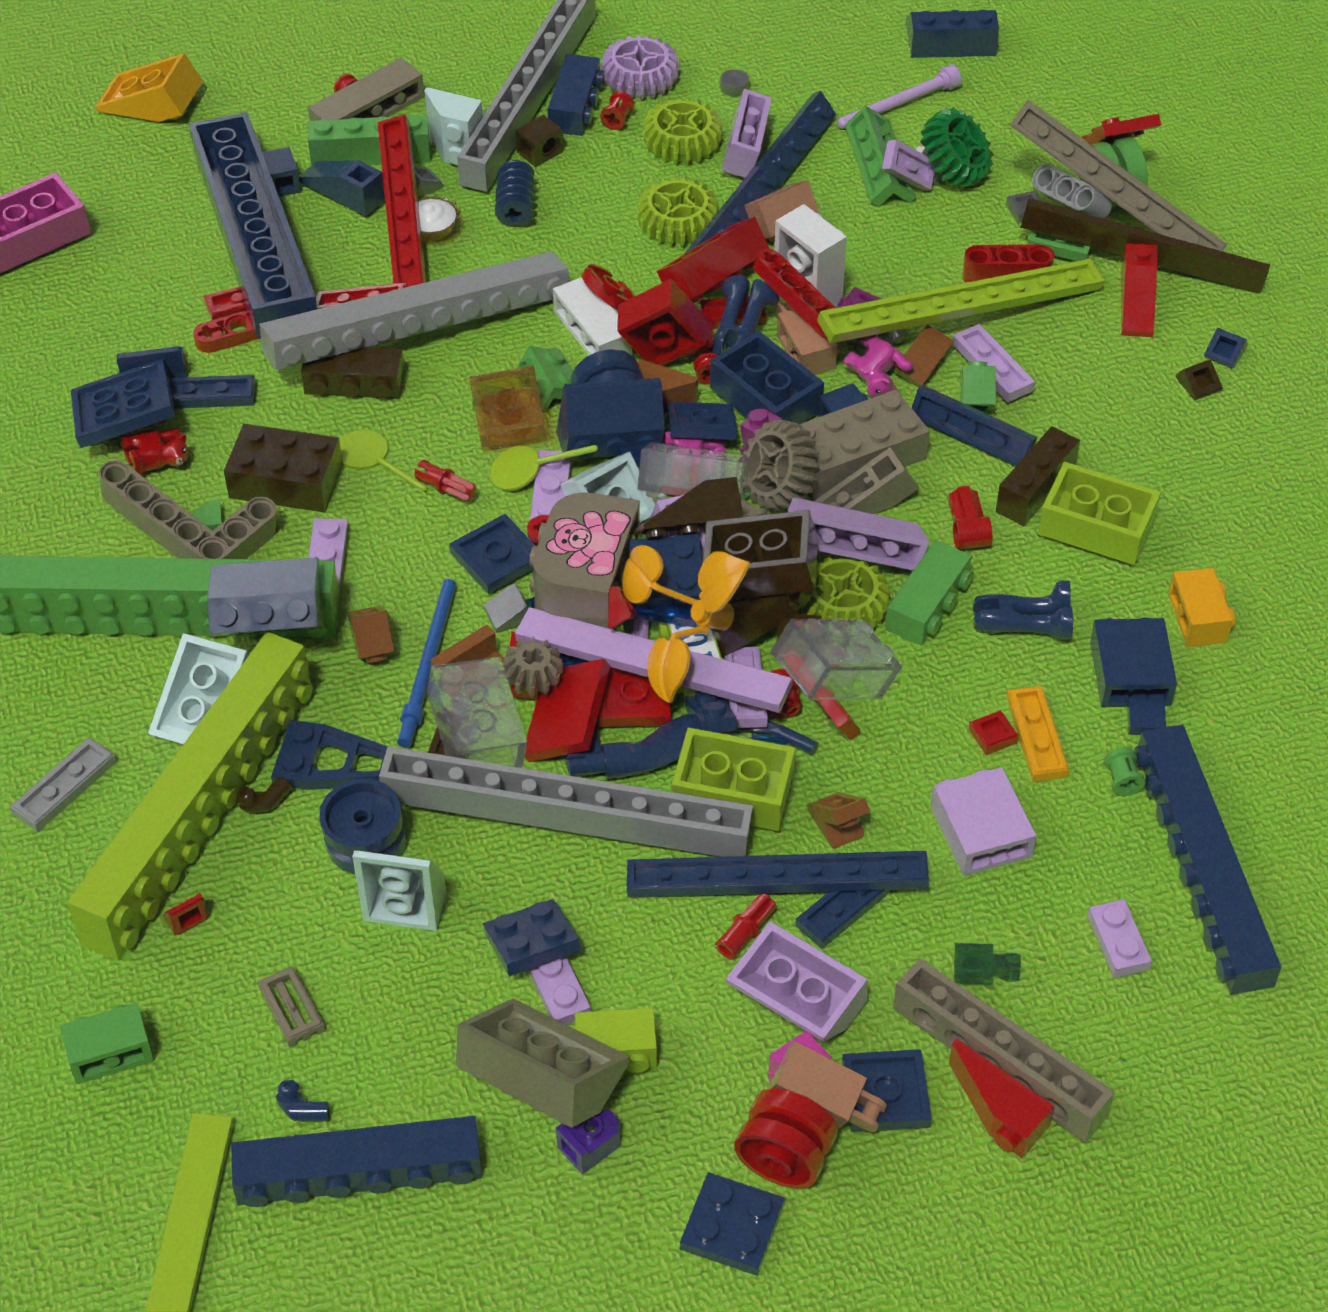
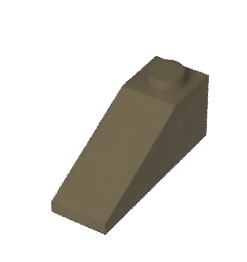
M889 447L813 502L875 514L894 507L920 487L903 462Z

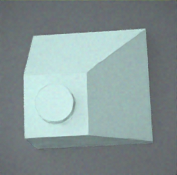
M630 452L587 469L560 484L565 496L587 492L640 500V522L651 517L655 507L653 498Z

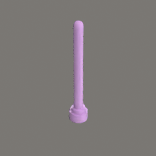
M951 64L940 69L935 78L867 107L881 114L939 88L950 91L961 85L960 72L955 65ZM858 111L839 118L837 121L838 127L845 129V124Z

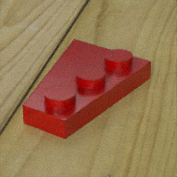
M1159 114L1120 121L1119 117H1114L1102 121V126L1093 128L1091 134L1081 138L1089 144L1100 142L1110 144L1115 139L1129 136L1132 138L1144 134V130L1155 129L1162 124Z

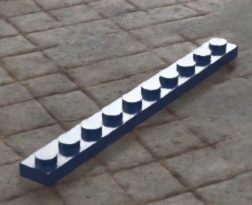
M822 91L815 92L809 97L685 253L734 223L749 219L744 205L777 191L836 115V112Z

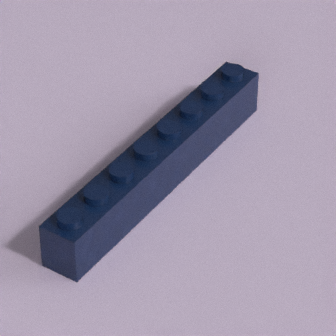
M1184 725L1141 731L1139 744L1134 748V752L1137 755L1136 765L1138 768H1143L1145 773L1147 793L1150 797H1154L1157 804L1158 822L1161 826H1165L1167 830L1170 853L1172 856H1177L1179 861L1182 884L1185 887L1188 886L1191 892L1194 915L1202 920L1204 940L1207 948L1214 951L1217 959L1216 971L1219 979L1226 982L1230 995L1274 988L1281 970V964Z

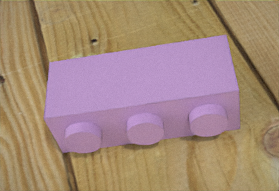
M747 89L743 90L733 117L721 168L722 171L745 178L753 169L760 153L772 97Z

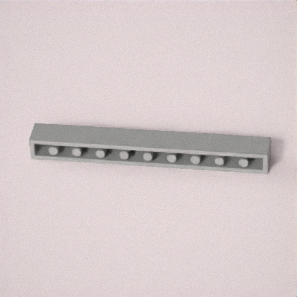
M557 0L458 155L459 185L485 192L489 190L497 177L499 168L506 162L516 146V129L532 120L558 78L565 55L574 52L595 18V0Z
M551 251L260 323L262 352L273 367L279 370L553 300V288L569 282V270Z
M389 746L387 747L379 774V781L395 791L402 805L720 857L746 856L753 805Z

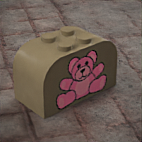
M583 492L568 495L556 502L552 507L547 523H541L538 546H533L530 553L529 564L533 567L530 590L534 592V609L609 629V588L612 586H622L624 568L627 560L630 558L629 540H638L640 538V535L634 534V530L640 526V500Z

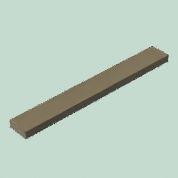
M1029 99L1010 123L1012 128L1156 233L1223 251L1227 246L1220 238Z

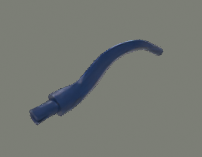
M686 714L664 724L641 741L602 744L601 751L567 754L569 776H582L604 773L605 779H615L663 767L679 759L687 729H697L689 714ZM767 720V727L737 728V730L755 731L773 735L811 755L816 752L819 744L807 736Z

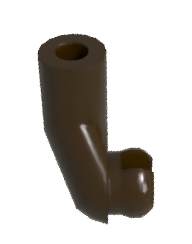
M278 776L266 791L255 792L252 788L243 787L238 791L236 800L239 803V807L247 813L270 812L292 789V786L286 779Z

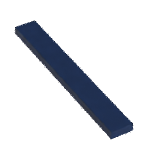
M927 851L627 860V897L929 889Z

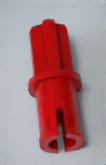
M421 460L417 464V466L428 472L424 473L415 468L414 477L419 481L436 487L439 493H448L466 502L475 497L476 485L455 475L452 469H442L429 463L427 460Z
M768 894L758 895L742 914H736L733 917L731 927L715 942L717 951L725 958L733 960L751 938H756L759 935V927L776 909V902Z

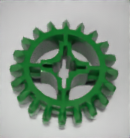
M954 107L951 109L946 108L934 114L924 124L925 127L921 131L923 138L920 141L925 147L922 153L927 155L929 159L927 163L934 167V173L941 175L942 181L948 180L951 187L957 185L961 189L977 184L990 172L989 168L993 165L991 157L994 155L989 149L991 142L986 140V133L980 129V123L976 124L973 121L972 115L966 116L963 109L958 111Z

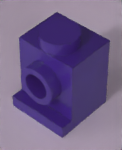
M605 1109L573 1128L560 1124L556 1127L557 1148L583 1175L620 1147V1123L609 1109Z

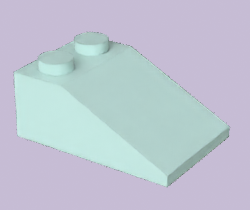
M183 633L148 734L183 745L250 653L243 649Z
M354 850L352 857L363 921L437 931L447 894L445 876L442 870L429 860Z

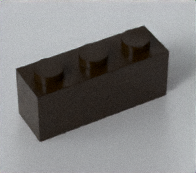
M365 347L302 364L301 368L304 394L400 399L405 374L403 350L394 348Z
M1051 426L999 485L996 513L1025 526L1043 506L1063 463L1068 462L1076 465L1080 440Z

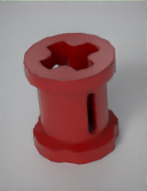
M618 91L613 93L609 99V106L603 108L600 114L602 123L612 130L623 128L627 114L632 113L635 108L634 100L626 92Z

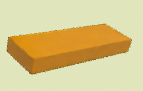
M1042 686L1007 690L1006 699L1032 782L1068 778L1069 768Z

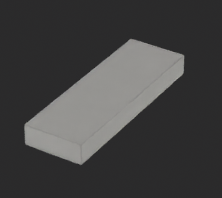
M87 738L10 806L12 815L36 832H39L116 763L115 755L91 738Z

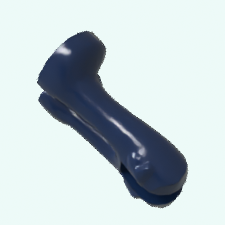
M730 276L724 280L722 294L726 298V304L714 337L712 353L720 355L728 347H733L754 334L763 309L771 310L777 306L780 296L765 281L754 280L750 290V282L744 276ZM750 292L742 323L736 326L740 309Z
M1060 580L1056 582L1051 594L1044 597H1023L1008 594L977 596L973 603V611L976 613L973 618L975 628L979 631H987L989 634L1031 632L1048 634L1057 639H1072L1073 611L1072 607H1070V581Z

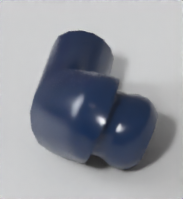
M285 1080L278 1085L277 1104L291 1120L328 1122V1101H307L298 1092L299 1084L293 1080Z

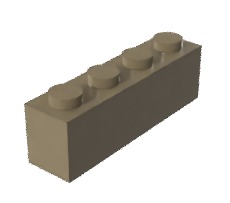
M399 58L309 106V120L389 117L424 98L423 75L405 60Z

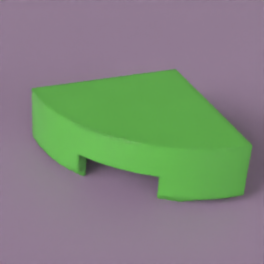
M220 499L203 504L192 514L212 531L222 524Z

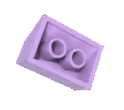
M771 921L726 978V983L823 1042L846 1030L867 1002V978Z

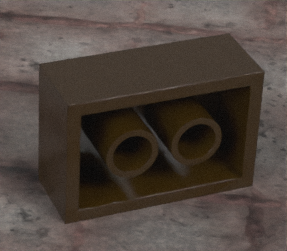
M243 423L224 469L229 498L250 501L255 497H267L277 506L325 513L343 466L339 437Z
M810 510L706 522L703 562L711 553L719 551L726 552L751 563L731 599L815 591L818 536Z

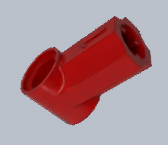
M960 486L954 492L949 493L948 503L953 518V539L956 549L992 546L991 521L988 516L984 517L977 491L972 490L970 486Z

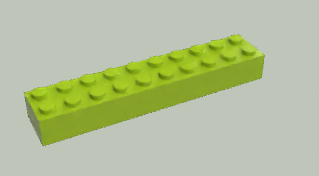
M270 632L264 634L67 901L80 945L117 961L122 958L127 949L130 950L134 947L141 929L148 920L150 921L156 916L160 903L166 894L176 888L181 873L188 863L191 864L195 861L200 847L206 838L215 833L219 820L225 811L234 806L237 801L236 795L238 791L243 788L246 782H250L254 778L257 766L265 755L271 754L277 738L284 729L287 730L290 720L294 719V714L302 704H306L310 699L313 687L310 682L309 664L306 659L304 645Z

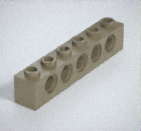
M919 958L896 983L893 1009L950 1049L956 1038L1040 1095L1055 1106L1052 1120L1086 1143L1109 1116L1115 1094L1113 1090Z

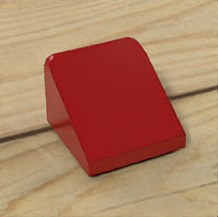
M612 586L609 588V630L616 629L637 617V612L632 603L625 597L622 586Z
M201 893L163 914L164 921L175 936L208 918L204 898Z

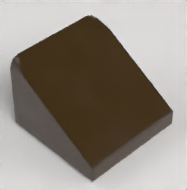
M1211 359L1185 368L1175 375L1178 382L1194 400L1223 389Z

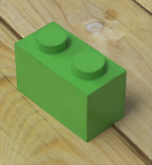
M138 1003L119 1005L110 1011L90 1017H79L70 1023L60 1025L69 1065L76 1085L154 1061Z

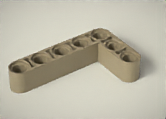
M117 460L108 461L100 468L99 476L102 498L177 558L247 559L276 533V506L267 497L251 499L212 531L124 462Z

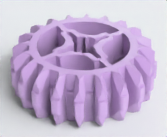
M639 34L637 38L627 36L624 41L617 39L616 44L609 45L602 58L601 70H604L605 85L610 86L611 92H626L631 98L640 97L643 100L647 96L654 99L655 94L664 95L665 90H671L672 85L676 83L678 78L679 61L675 49L670 48V44L667 42L662 43L661 38L651 39L650 35L646 38L640 37Z

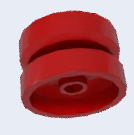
M779 1088L764 1089L756 1095L749 1110L748 1121L742 1125L734 1141V1151L747 1168L767 1181L794 1189L809 1188L816 1183L824 1165V1156L830 1152L837 1137L838 1126L834 1118L821 1105L810 1098L791 1090Z

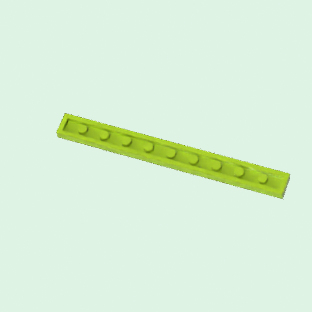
M1086 259L823 310L819 312L817 321L831 344L1101 290L1105 280L1092 260Z

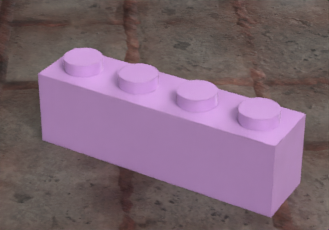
M794 497L788 509V512L810 510L818 536L817 551L914 570L924 556L929 544L928 538L917 523Z

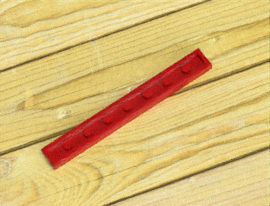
M404 114L377 123L393 284L407 283V286L410 287L426 283L410 123L408 117Z

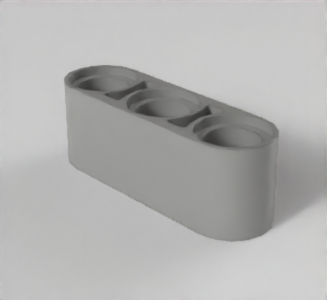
M1049 164L1041 165L1034 172L1032 178L1033 186L1061 204L1075 211L1100 218H1105L1110 213L1112 208L1111 199L1093 186Z

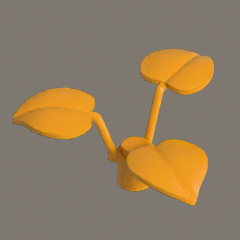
M639 545L632 549L622 578L625 597L632 603L641 604L648 600L653 588L657 592L693 605L691 617L699 625L696 628L673 633L670 640L666 638L657 639L650 650L647 660L648 678L654 691L664 701L673 703L675 693L683 683L689 669V647L680 638L699 633L708 634L710 628L725 631L731 626L734 619V609L728 602L743 580L751 565L750 562L726 552L717 551L711 553L703 562L698 574V585L702 592L699 594L701 600H697L656 583L663 571V561L660 554L654 548Z

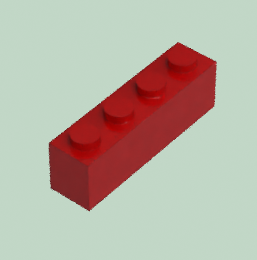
M756 217L734 223L657 270V273L662 283L672 279L693 303H696L704 298L703 292H713L723 286L722 280L730 276H740L742 274L741 268L748 269L753 267L759 251L770 248Z

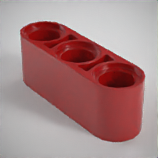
M1041 244L973 245L965 250L962 279L967 283L1053 266L1055 253L1050 247Z

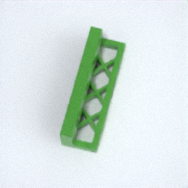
M865 105L845 126L870 201L879 207L894 193L911 203L916 198L913 186L882 170L887 141L896 140L890 120Z

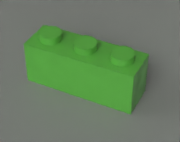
M934 540L887 607L885 630L921 646L929 635L934 636L940 628L944 613H950L953 610L959 591L961 589L966 590L973 578V571L970 570L972 555Z

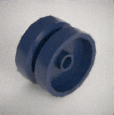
M608 349L597 351L585 357L575 367L571 375V384L643 379V374L639 363L633 355L623 350Z
M370 778L352 779L339 784L326 795L320 806L319 822L330 859L341 870L355 874L352 857L354 850L401 857L406 847L407 832L401 803L394 790L385 783Z

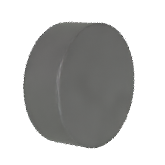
M728 70L720 77V88L727 95L740 96L744 89H749V76L741 70Z

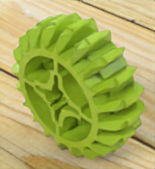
M678 98L673 102L665 100L664 105L656 104L655 109L649 110L647 117H645L643 122L644 143L648 151L654 153L655 158L663 157L664 163L670 160L674 161L676 165L679 162H685L688 165L693 160L700 163L701 158H709L710 154L716 152L718 145H720V140H722L721 118L717 116L716 110H711L710 104L702 105L700 100L696 102L690 101L689 98L686 101L679 100Z
M672 177L671 181L661 179L659 184L651 183L650 189L643 190V195L639 197L637 204V220H639L642 232L647 233L649 239H657L659 244L668 242L670 247L674 243L680 244L683 247L688 242L693 244L719 211V204L714 196V191L708 190L707 184L699 185L697 179L691 182L687 181L686 177L682 180H676Z
M826 555L823 563L817 561L815 591H812L813 593L808 603L802 606L799 611L801 614L821 615V630L830 631L832 638L837 633H843L847 639L850 633L853 632L861 637L864 629L873 631L876 624L882 623L890 601L889 585H887L885 575L880 574L878 566L869 567L868 561L862 560L859 562L855 558L843 559L841 555H838L837 559L832 560Z

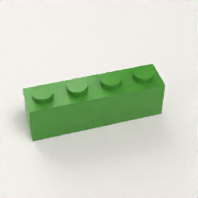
M409 115L407 117L410 123L414 163L430 162L428 116ZM382 116L378 118L308 121V144L311 165L316 161L360 160L368 165H382L377 122L394 117Z

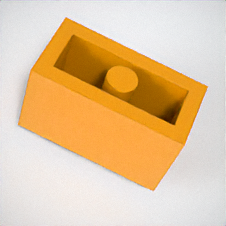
M1214 568L1173 572L1168 596L1186 647L1226 643L1231 628L1235 626V614L1233 608L1227 606L1224 584L1222 581H1218Z

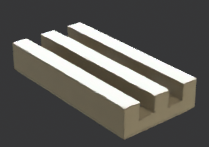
M293 966L257 982L258 988L289 1048L297 1045L296 1040L300 1038L303 1041L310 1039L311 1033L317 1032L319 1035L325 1032L324 1024ZM289 979L311 1020L310 1023H304L282 981ZM274 985L297 1027L296 1029L291 1030L269 988L270 986Z

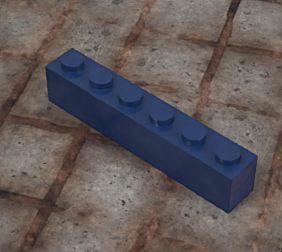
M476 1115L231 1142L232 1187L237 1206L260 1207L267 1204V1202L284 1200L302 1202L310 1197L319 1196L341 1198L349 1193L364 1191L384 1193L391 1188L408 1186L421 1189L431 1184L444 1182L465 1184L472 1179L482 1178Z

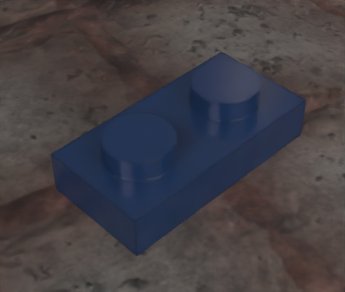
M697 691L695 695L685 696L686 711L697 729L715 733L737 730L736 716L723 697Z

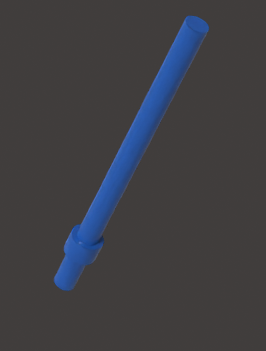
M451 579L443 581L408 704L404 705L400 721L402 726L397 744L404 748L411 746L416 727L421 725L424 715L422 705L432 673L430 659L437 656L457 585Z

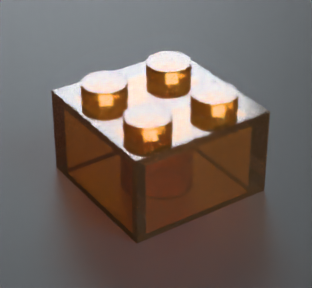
M534 366L469 377L483 452L547 441Z

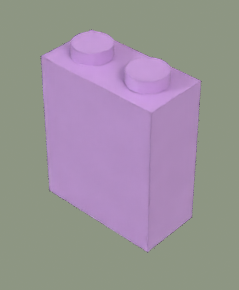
M1002 767L993 770H981L974 775L955 780L947 779L940 784L933 785L931 809L963 876L1033 857L1036 834Z

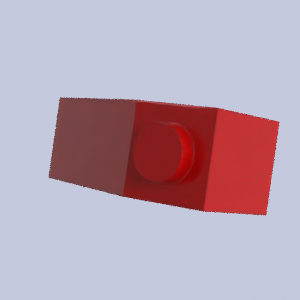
M1125 244L1121 266V335L1153 338L1157 282V245Z
M956 1038L952 1043L949 1058L951 1069L988 1134L994 1138V1141L1000 1148L1007 1152H1013L1023 1159L1050 1127L1055 1106Z

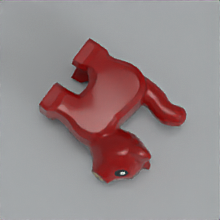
M179 428L158 432L150 429L135 435L120 437L129 466L132 465V469L141 476L143 472L160 469L166 464L179 467L190 459L186 444L187 436L181 434Z

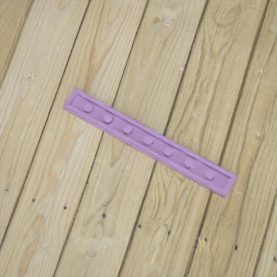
M530 607L515 632L516 641L521 639L528 643L533 636L537 643H542L548 639L550 648H558L559 653L588 661L604 658L610 667L648 677V656L655 643L653 640L612 629L609 630L608 628L567 617L551 615L545 611ZM690 651L689 669L681 686L780 713L792 687V678Z

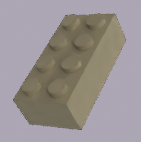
M897 390L799 424L802 425V428L810 431V437L816 440L814 449L820 452L816 458V463L820 467L815 470V476L818 480L811 483L813 492L807 493L812 501L818 499L889 447H891L905 466L925 460L927 456L930 430Z

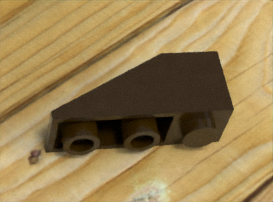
M737 477L702 481L636 528L634 534H646L647 539L666 537L667 532L679 530L680 535H691L700 533V528L706 527L707 521L743 517Z

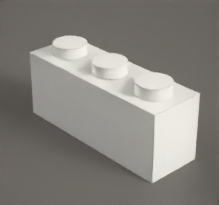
M582 277L553 288L555 314L588 355L608 349L623 350L632 355V347L617 332V310L593 293Z

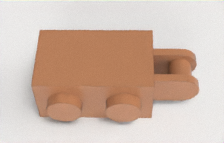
M778 303L775 307L778 317L777 337L785 352L814 375L836 369V358L840 354L839 342L830 344L828 339L820 336L788 304Z
M796 1041L785 1051L768 1088L791 1090L810 1098L821 1105L834 1118L838 1130L845 1123L850 1122L864 1130L876 1132L879 1126L876 1121L880 1112H885L887 1107L886 1102L862 1089L866 1082V1077ZM856 1102L865 1106L862 1113L854 1109Z

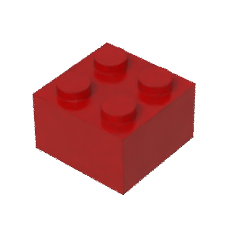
M669 279L618 305L617 332L645 361L663 366L707 345V317L676 283Z

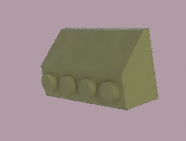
M514 998L459 1023L457 1027V1067L572 1128L601 1112L629 1064L628 1055Z

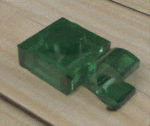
M955 943V983L993 985V975L1008 982L1020 981V954H993V944Z

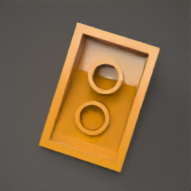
M182 53L117 73L95 108L98 112L157 122L167 119L177 120L186 113L187 106L197 96V90L203 80L186 54Z

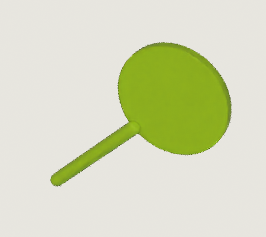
M355 430L340 438L344 466L355 470H366L381 464L421 491H427L426 485L385 460L388 454V444L381 434L372 430Z
M591 445L539 458L534 449L528 446L511 447L495 459L491 466L490 477L494 485L501 490H518L528 485L536 477L540 464L595 452L598 450V446Z

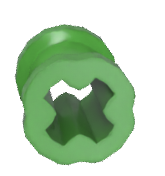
M1118 748L1109 752L1104 758L1105 766L1111 771L1114 779L1112 784L1115 794L1120 796L1133 795L1142 790L1146 783L1144 776L1137 770L1135 764L1137 755L1132 748Z

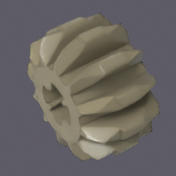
M533 636L528 643L519 639L516 647L508 646L506 657L502 662V671L504 672L507 686H515L517 695L528 691L531 698H533L537 691L547 695L549 687L557 688L561 673H563V662L560 659L558 648H550L548 639L542 643H537Z

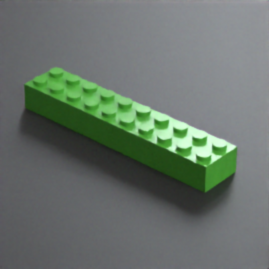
M0 556V633L132 634L143 636H182L184 633L188 635L217 637L210 635L207 598L211 566L274 560ZM319 560L324 628L270 633L283 638H337L341 601L335 561ZM265 633L241 634V635H228V636L254 637V636H264Z

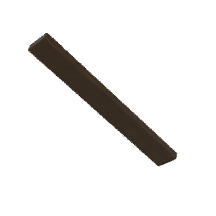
M1031 198L1028 199L1020 228L1121 256L1124 255L1126 243L1157 245V266L1258 294L1261 293L1270 268V264Z

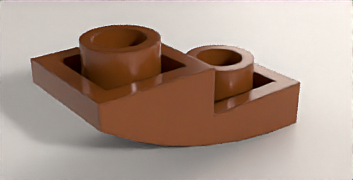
M927 324L904 355L907 361L912 362L913 368L910 371H904L896 366L894 372L917 387L924 385L935 367L937 368L948 352L954 340Z

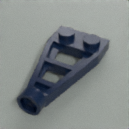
M290 720L271 775L272 783L278 776H281L291 784L292 788L315 790L335 788L339 784L352 779L370 778L379 781V774L388 746L326 724ZM325 746H332L344 750L348 754L345 765L336 770L316 769L321 749ZM367 754L383 759L380 770L355 771L359 755Z

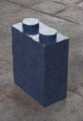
M1108 618L1094 620L1090 645L1101 708L1127 707L1129 698L1164 700L1165 706H1172L1177 681L1165 619Z

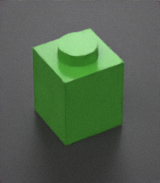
M972 361L968 363V366H963L960 371V402L980 411H992L996 405V366H987V362Z

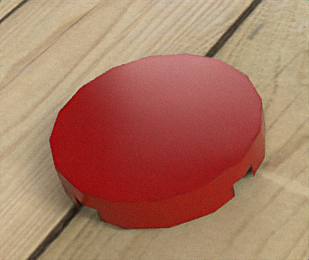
M588 265L581 273V277L592 292L604 302L618 310L619 304L635 297L633 291L623 281L619 280L617 283L611 278L613 275L610 271L599 265Z

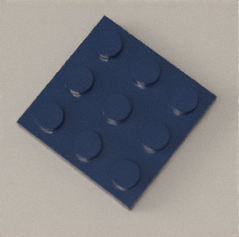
M163 358L71 389L75 437L80 448L97 446L104 443L107 439L119 435H130L139 428L151 424H162L169 418L175 417L168 370Z

